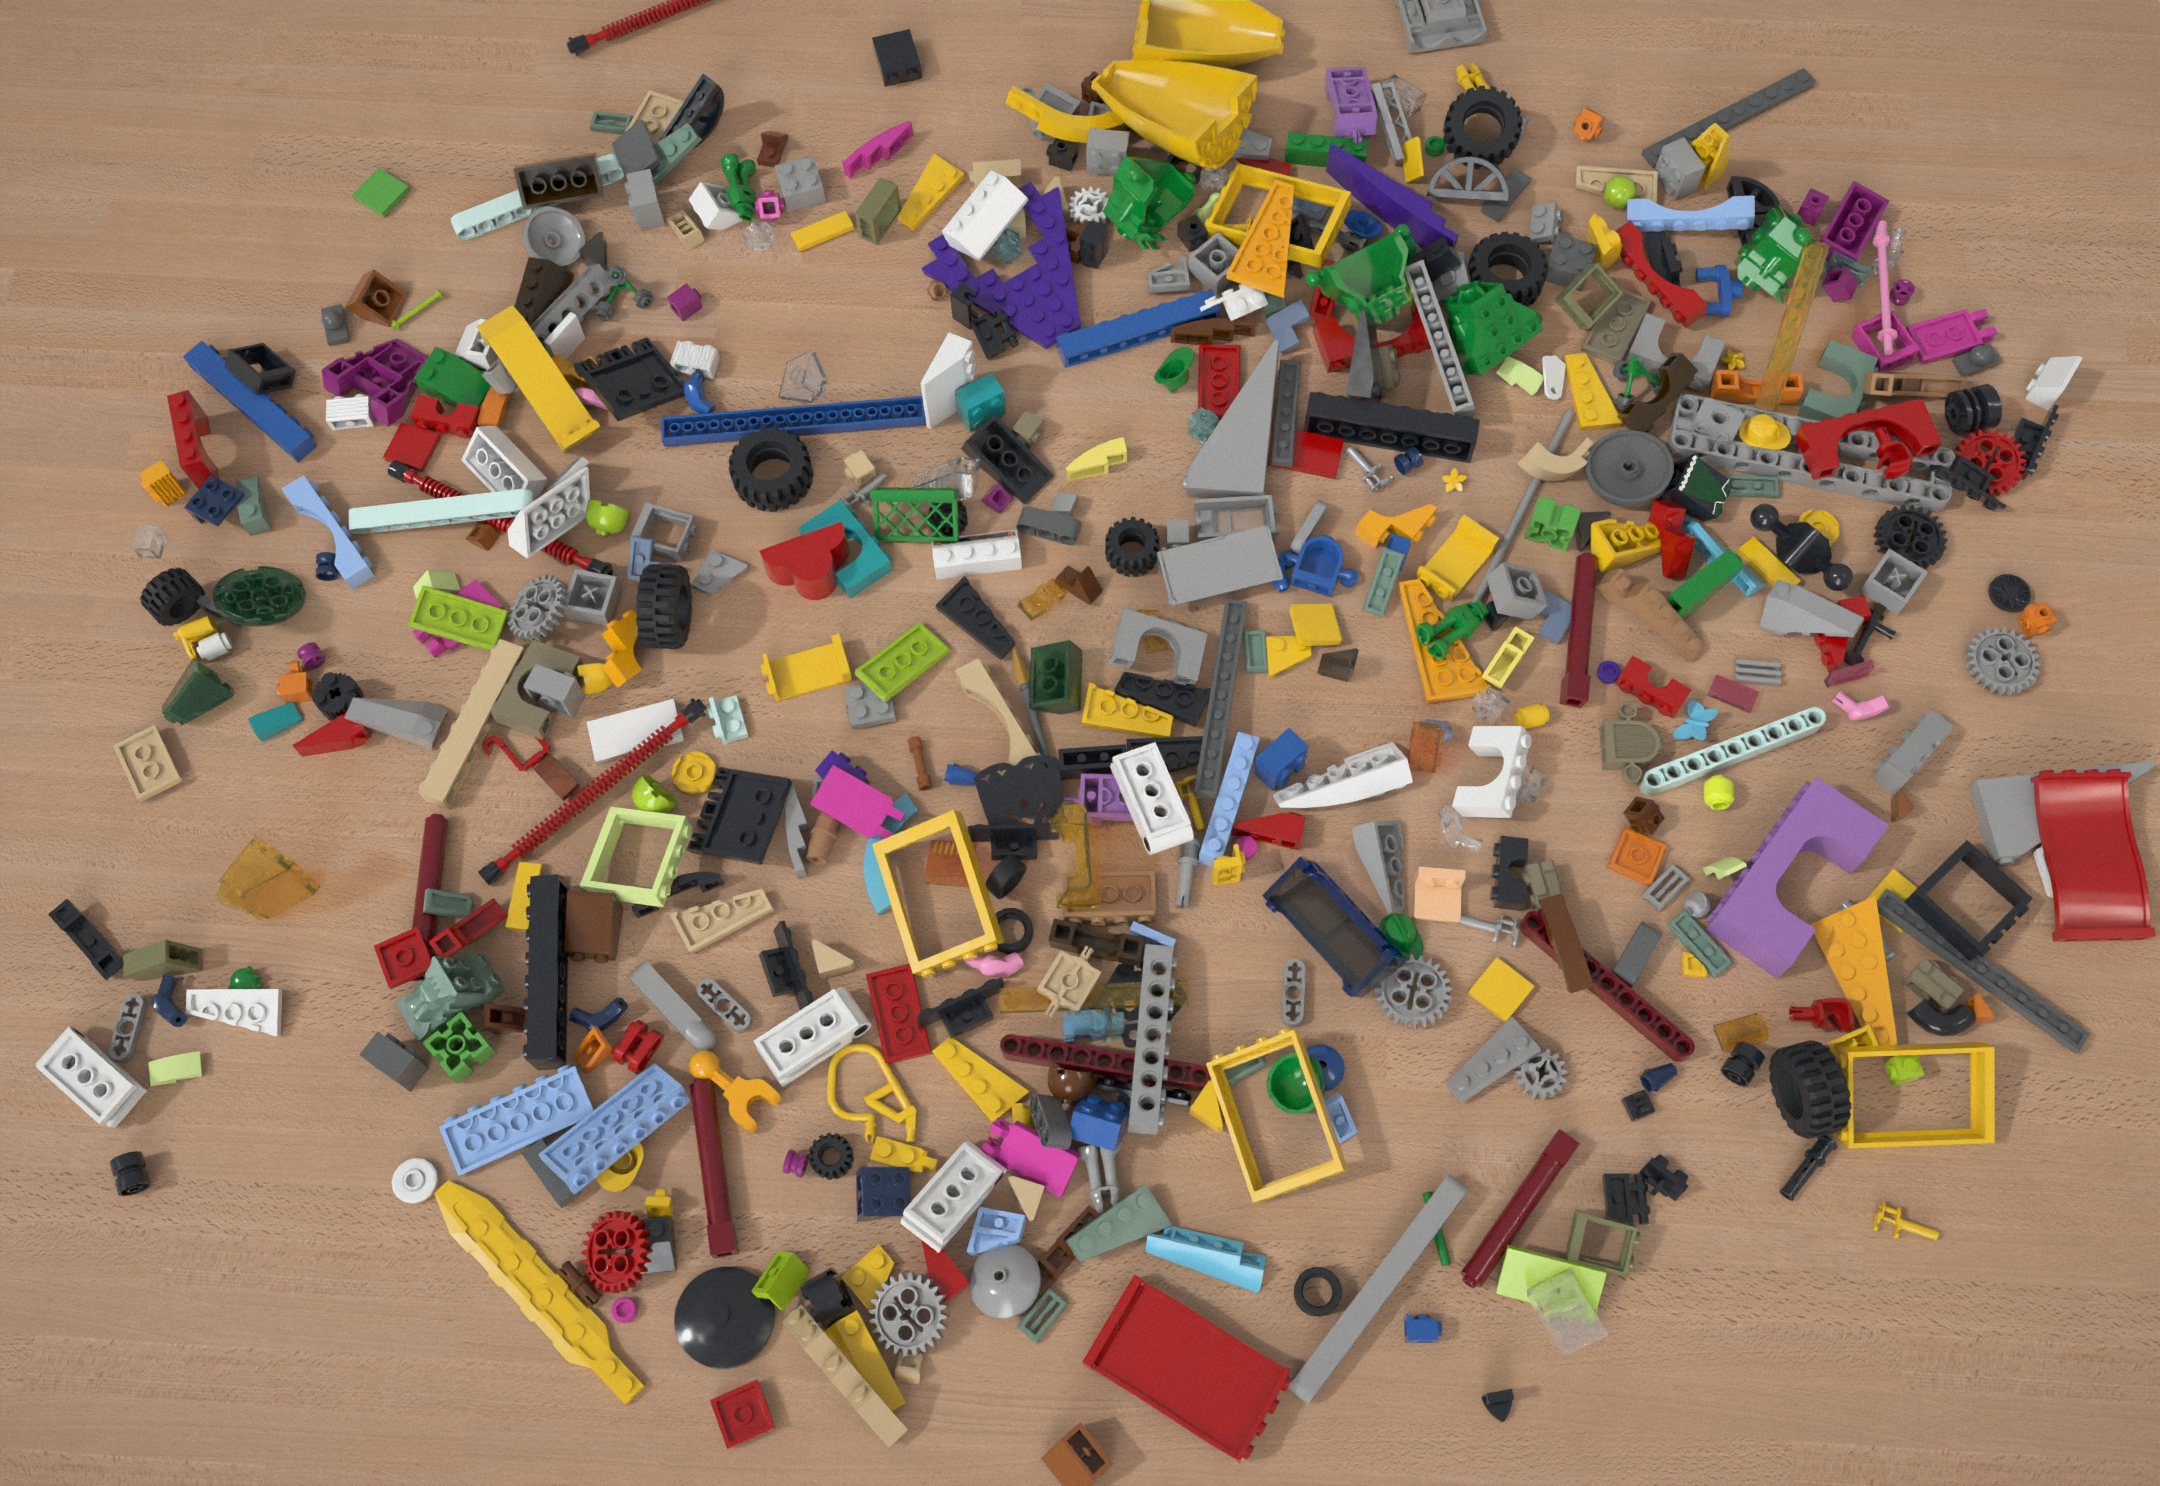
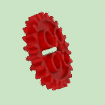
M1990 428L1986 430L1985 434L1979 429L1976 435L1971 432L1968 435V439L1964 437L1961 440V444H1958L1955 448L1958 451L1954 452L1955 457L1956 455L1963 456L1983 469L1994 449L1998 447L1999 451L1986 470L1988 473L1997 475L1998 480L1992 479L1985 492L1992 495L1994 491L1997 496H2000L2002 490L2008 493L2010 487L2014 488L2018 484L2017 481L2023 478L2021 474L2026 470L2023 465H2025L2027 460L2021 459V457L2024 456L2025 451H2018L2021 444H2013L2016 439L2015 437L2010 440L2007 439L2008 432L2001 436L1999 435V429L1994 434L1991 433ZM1980 446L1987 447L1989 452L1982 451ZM2000 456L2007 457L2009 462L2002 461Z
M623 1211L606 1212L605 1217H598L599 1223L591 1224L593 1231L586 1232L589 1241H583V1244L587 1246V1250L581 1251V1254L586 1255L587 1259L583 1260L582 1264H588V1268L584 1273L592 1274L589 1282H596L595 1288H602L603 1292H627L629 1287H636L635 1281L643 1280L641 1272H648L644 1265L652 1261L647 1257L648 1253L653 1252L652 1249L647 1248L652 1239H646L645 1236L649 1233V1229H642L645 1222L638 1221L639 1216ZM633 1249L632 1254L600 1253L601 1250Z

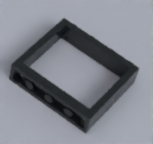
M1966 840L1904 902L1968 961H1971L1978 954L1983 957L1991 949L1988 944L1991 942L1994 945L2004 936L2001 931L2003 929L2008 931L2017 922L2014 918L2016 916L2022 917L2030 909L2027 904L2033 898ZM1960 860L2014 906L1980 942L1926 895Z

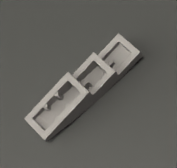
M792 784L785 803L786 834L793 866L798 879H801L807 875L800 856L808 853L801 833L808 831L809 827Z

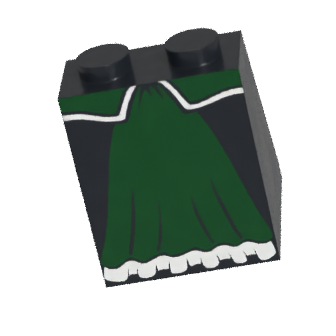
M1694 454L1673 462L1674 471L1670 485L1665 493L1656 500L1671 501L1685 508L1686 515L1703 522L1717 518L1722 512V505L1730 494L1733 482Z

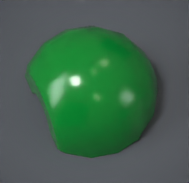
M1293 1052L1283 1055L1274 1062L1268 1072L1266 1087L1269 1098H1271L1276 1107L1288 1114L1298 1115L1312 1111L1316 1107L1297 1053ZM1308 1055L1324 1098L1325 1081L1322 1067L1315 1058Z

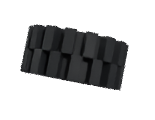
M959 500L958 520L959 535H961V531L964 532L966 529L965 526L968 524L966 507ZM943 503L939 509L943 513H952V503ZM930 506V508H929L928 515H929L930 512L933 510V508H932L931 506ZM936 511L929 518L937 527L942 523L940 515ZM945 523L940 530L946 536H953V527Z
M827 1133L826 1136L820 1135V1139H815L812 1142L813 1146L809 1148L810 1155H808V1159L810 1160V1165L815 1173L822 1178L826 1177L827 1180L832 1178L839 1179L840 1175H846V1171L852 1167L851 1163L854 1161L853 1150L846 1138L841 1137L837 1133L835 1135ZM833 1147L840 1151V1159L836 1164L827 1165L822 1161V1154L827 1148Z

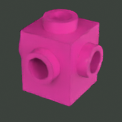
M774 190L762 191V194H759L758 200H755L756 212L760 214V219L766 218V221L777 220L778 217H781L782 210H785L784 198H780V192L774 193ZM773 201L775 205L770 207L767 202Z

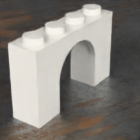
M1473 726L1468 745L1478 757H1503L1504 765L1499 776L1487 785L1478 787L1457 786L1452 807L1462 817L1511 818L1513 809L1516 806L1517 792L1521 786L1523 768L1526 766L1528 749L1532 743L1531 735L1522 726Z

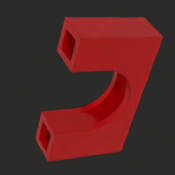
M189 390L167 395L180 467L199 490L211 475L218 479L220 477L218 468L206 453L200 436L211 434L208 416Z

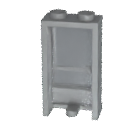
M1272 495L1194 500L1197 542L1265 525L1269 526L1273 543L1275 542V536L1279 535V523L1274 520V516H1277V504L1273 503Z

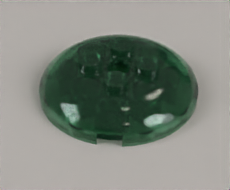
M258 566L257 570L245 571L244 568L235 570L222 577L213 589V602L219 613L232 622L249 627H268L283 623L294 617L302 609L306 601V591L303 587V582L297 576L286 570L269 566Z

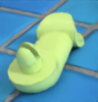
M1213 193L1202 208H1197L1192 215L1196 214L1203 226H1205L1206 219L1211 216L1213 206L1216 201H1219L1221 193Z

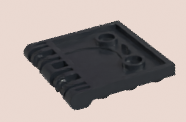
M647 337L632 342V351L627 345H624L620 349L615 348L604 352L603 355H597L596 362L598 366L591 358L574 363L575 372L587 382L617 421L685 396V382Z
M718 767L715 775L717 779H714L712 784L716 788L723 789L722 793L711 791L708 793V798L713 801L706 800L700 813V817L706 820L699 819L696 823L699 828L707 829L706 834L693 832L691 836L693 840L689 841L686 850L697 855L705 854L762 865L793 782L789 778Z

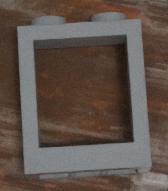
M645 502L631 536L648 537L655 520L685 527L676 549L654 543L653 551L654 555L682 562L684 556H687L690 551L692 537H695L698 532V525L694 516Z

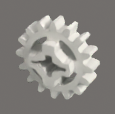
M1089 187L1088 191L1082 188L1081 193L1075 191V197H1070V203H1068L1070 218L1074 217V223H1084L1093 220L1097 223L1105 224L1108 217L1102 211L1108 203L1109 197H1107V193H1100V188L1093 191L1092 187Z

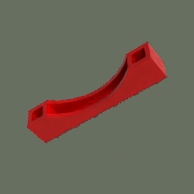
M1631 221L1615 230L1621 239L1620 257L1623 264L1627 268L1630 267L1634 271L1635 277L1647 285L1651 295H1656L1659 298L1661 306L1666 310L1669 309L1678 324L1681 323L1687 328L1706 315L1707 303L1695 290L1671 284L1652 269L1643 251V234Z

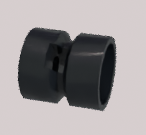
M1738 1041L1730 1053L1731 1057L1726 1059L1720 1071L1731 1082L1747 1087L1755 1076L1754 1071L1759 1070L1764 1062L1765 1056L1755 1046L1747 1042Z
M142 1152L124 1153L110 1161L112 1174L114 1177H117L115 1185L119 1196L138 1194L151 1186L149 1174L146 1170H143L146 1168V1163Z

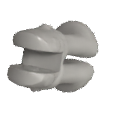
M1119 1143L1115 1151L1099 1147L1104 1165L1105 1186H1102L1097 1146L1088 1145L1075 1149L1076 1152L1081 1154L1080 1159L1086 1163L1091 1191L1089 1199L1092 1200L1094 1209L1099 1214L1104 1213L1102 1196L1110 1195L1112 1206L1120 1201L1122 1189L1118 1185L1115 1156L1121 1151V1143Z

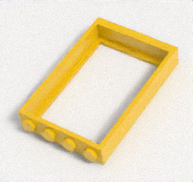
M1237 163L1234 171L1232 170L1229 174L1227 185L1223 186L1219 201H1216L1213 206L1211 216L1206 219L1205 229L1208 231V238L1210 239L1218 232L1232 245L1240 247L1247 232L1224 227L1223 224L1243 185L1270 191L1275 180L1294 185L1295 198L1334 207L1314 250L1289 244L1288 260L1322 268L1352 206L1351 192Z
M956 810L949 811L872 844L913 974L920 975L923 978L932 976L936 973L935 970L942 967L943 969L956 966V962L964 959V961L974 959L977 957V953L994 951L998 949L999 944L1004 943L961 812ZM951 828L985 935L921 960L888 854Z
M1291 1028L1278 1031V1036L1271 1039L1269 1036L1256 1040V1044L1250 1047L1247 1044L1234 1048V1053L1226 1055V1053L1217 1054L1212 1057L1213 1061L1206 1063L1253 1203H1260L1349 1171L1301 1033ZM1294 1045L1334 1160L1263 1185L1225 1070Z
M1986 1042L1839 1047L1836 1061L1842 1068L1843 1076L1846 1077L1852 1107L1848 1124L1841 1131H1837L1838 1139L1846 1147L1871 1148L1995 1143V1048ZM1970 1053V1128L1854 1132L1853 1057Z

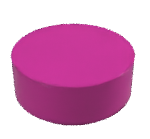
M1241 836L1236 840L1235 844H1238L1239 851H1244L1245 860L1255 856L1257 843L1252 837Z
M621 1297L613 1303L611 1313L616 1321L625 1324L635 1319L638 1307L632 1299Z

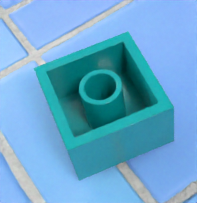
M992 372L955 391L957 414L969 432L975 429L978 430L994 414L999 419L1006 414L1005 393Z

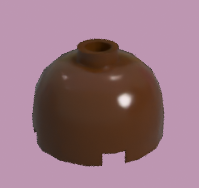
M1049 1067L1047 1084L1052 1095L1061 1099V1104L1075 1106V1101H1081L1092 1093L1096 1074Z

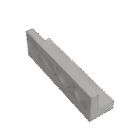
M1377 82L1371 85V91L1378 118L1395 166L1403 163L1404 155L1401 145L1406 142L1404 141L1405 137L1407 141L1412 139L1394 82L1383 85ZM1390 88L1392 98L1390 101L1385 100L1383 90ZM1389 107L1398 111L1399 115L1396 121L1391 119ZM1395 126L1404 130L1405 134L1402 139L1397 137Z

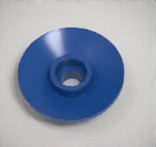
M1358 210L1349 211L1344 220L1346 227L1357 236L1372 238L1381 234V223L1374 216Z
M1327 1045L1308 1047L1306 1049L1308 1055L1315 1058L1319 1063L1322 1062L1326 1065V1068L1323 1069L1325 1091L1334 1089L1344 1076L1345 1067L1342 1057L1335 1049Z

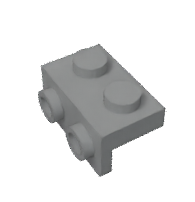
M1556 202L1532 207L1529 231L1531 242L1542 243L1551 241L1554 245L1557 235L1562 234L1561 223L1564 221V213L1562 209H1559Z

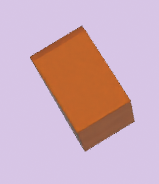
M595 1026L590 1030L572 1056L582 1071L587 1074L613 1056L611 1053L613 1047L599 1028Z

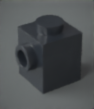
M1055 138L1053 144H1049L1046 155L1049 156V165L1071 172L1078 158V144Z
M1196 214L1178 222L1177 235L1189 252L1198 249L1207 241L1208 231Z

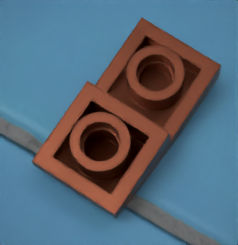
M551 754L534 768L536 773L563 801L580 786L575 778Z

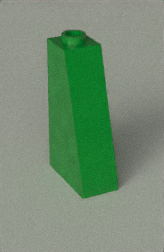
M1728 549L1671 592L1667 601L1681 618L1686 620L1733 580L1745 564L1737 554Z

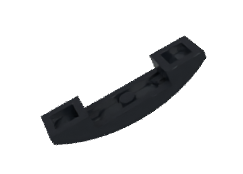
M687 873L679 875L673 880L671 893L667 898L699 886L704 893L725 884L720 873ZM635 903L632 906V910L636 917L640 918L658 911L659 907Z
M69 899L63 901L48 914L87 956L91 964L105 980H108L123 968V960Z

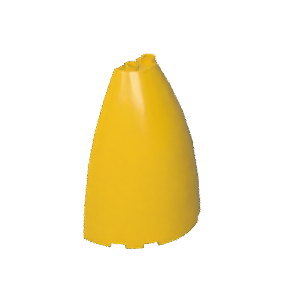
M1140 0L1131 60H1168L1230 68L1255 62L1276 54L1282 55L1284 43L1281 41H1283L1285 29H1282L1283 20L1250 0Z
M1124 60L1112 61L1103 70L1102 75H1098L1092 81L1091 88L1098 93L1108 107L1128 127L1144 139L1183 160L1210 170V168L1217 169L1223 166L1241 143L1239 138L1242 131L1248 128L1252 117L1249 110L1252 101L1256 100L1258 76L1192 62Z

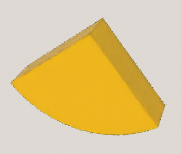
M1688 952L1681 953V973L1683 977H1707L1705 966L1693 954Z

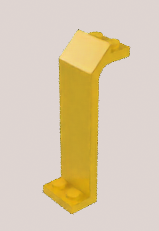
M513 305L476 326L481 333V339L486 345L489 343L563 453L600 430L601 426L597 420L593 421L535 333Z

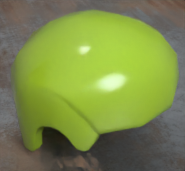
M1617 175L1610 179L1603 194L1607 205L1613 209H1624L1627 207V199H1634L1635 184L1633 180L1626 176Z

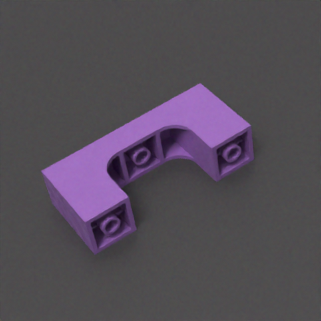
M1818 777L1812 783L1807 781L1798 791L1791 804L1780 816L1781 818L1768 833L1769 835L1757 848L1756 853L1750 858L1741 874L1732 883L1731 888L1725 893L1718 906L1707 918L1710 922L1706 928L1707 931L1777 979L1793 964L1816 931V929L1786 910L1779 902L1776 894L1778 880L1797 853L1804 851L1818 853L1848 874H1851L1866 859L1889 826Z

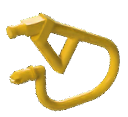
M862 1043L849 1044L837 1051L832 1057L828 1068L827 1100L833 1113L846 1121L866 1122L864 1124L866 1127L865 1140L869 1143L868 1137H871V1143H873L876 1132L874 1114L846 1112L837 1104L835 1097L836 1071L839 1061L851 1052L869 1053L877 1060L888 1080V1084L863 1097L866 1104L898 1124L906 1122V1143H915L914 1137L918 1113L915 1107L911 1105L888 1063H885L883 1054L877 1048ZM894 1092L903 1111L899 1113L878 1100Z

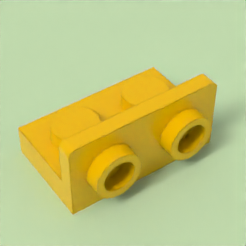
M1233 844L1232 857L1221 856L1213 860L1211 875L1213 886L1240 882L1241 873H1244L1245 855L1244 851H1239L1238 844Z

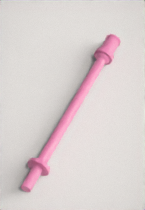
M1880 220L1874 228L1873 245L1878 249L1883 330L1878 332L1877 337L1884 344V354L1891 355L1893 353L1892 341L1897 338L1898 334L1896 330L1891 328L1886 246L1890 243V237L1887 234V222Z

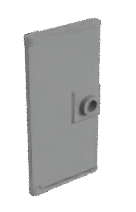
M1268 525L1157 552L1170 607L1283 579Z

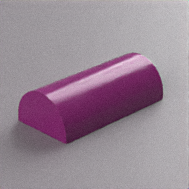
M1853 181L1818 243L1817 248L1821 257L1837 266H1849L1855 263L1889 200Z

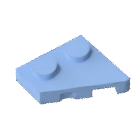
M979 1207L966 1252L969 1255H976L1021 1242L1027 1217L1022 1214Z

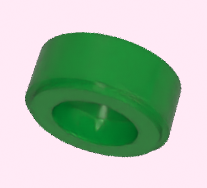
M1438 136L1429 137L1425 143V152L1433 157L1443 154L1445 149L1444 140Z

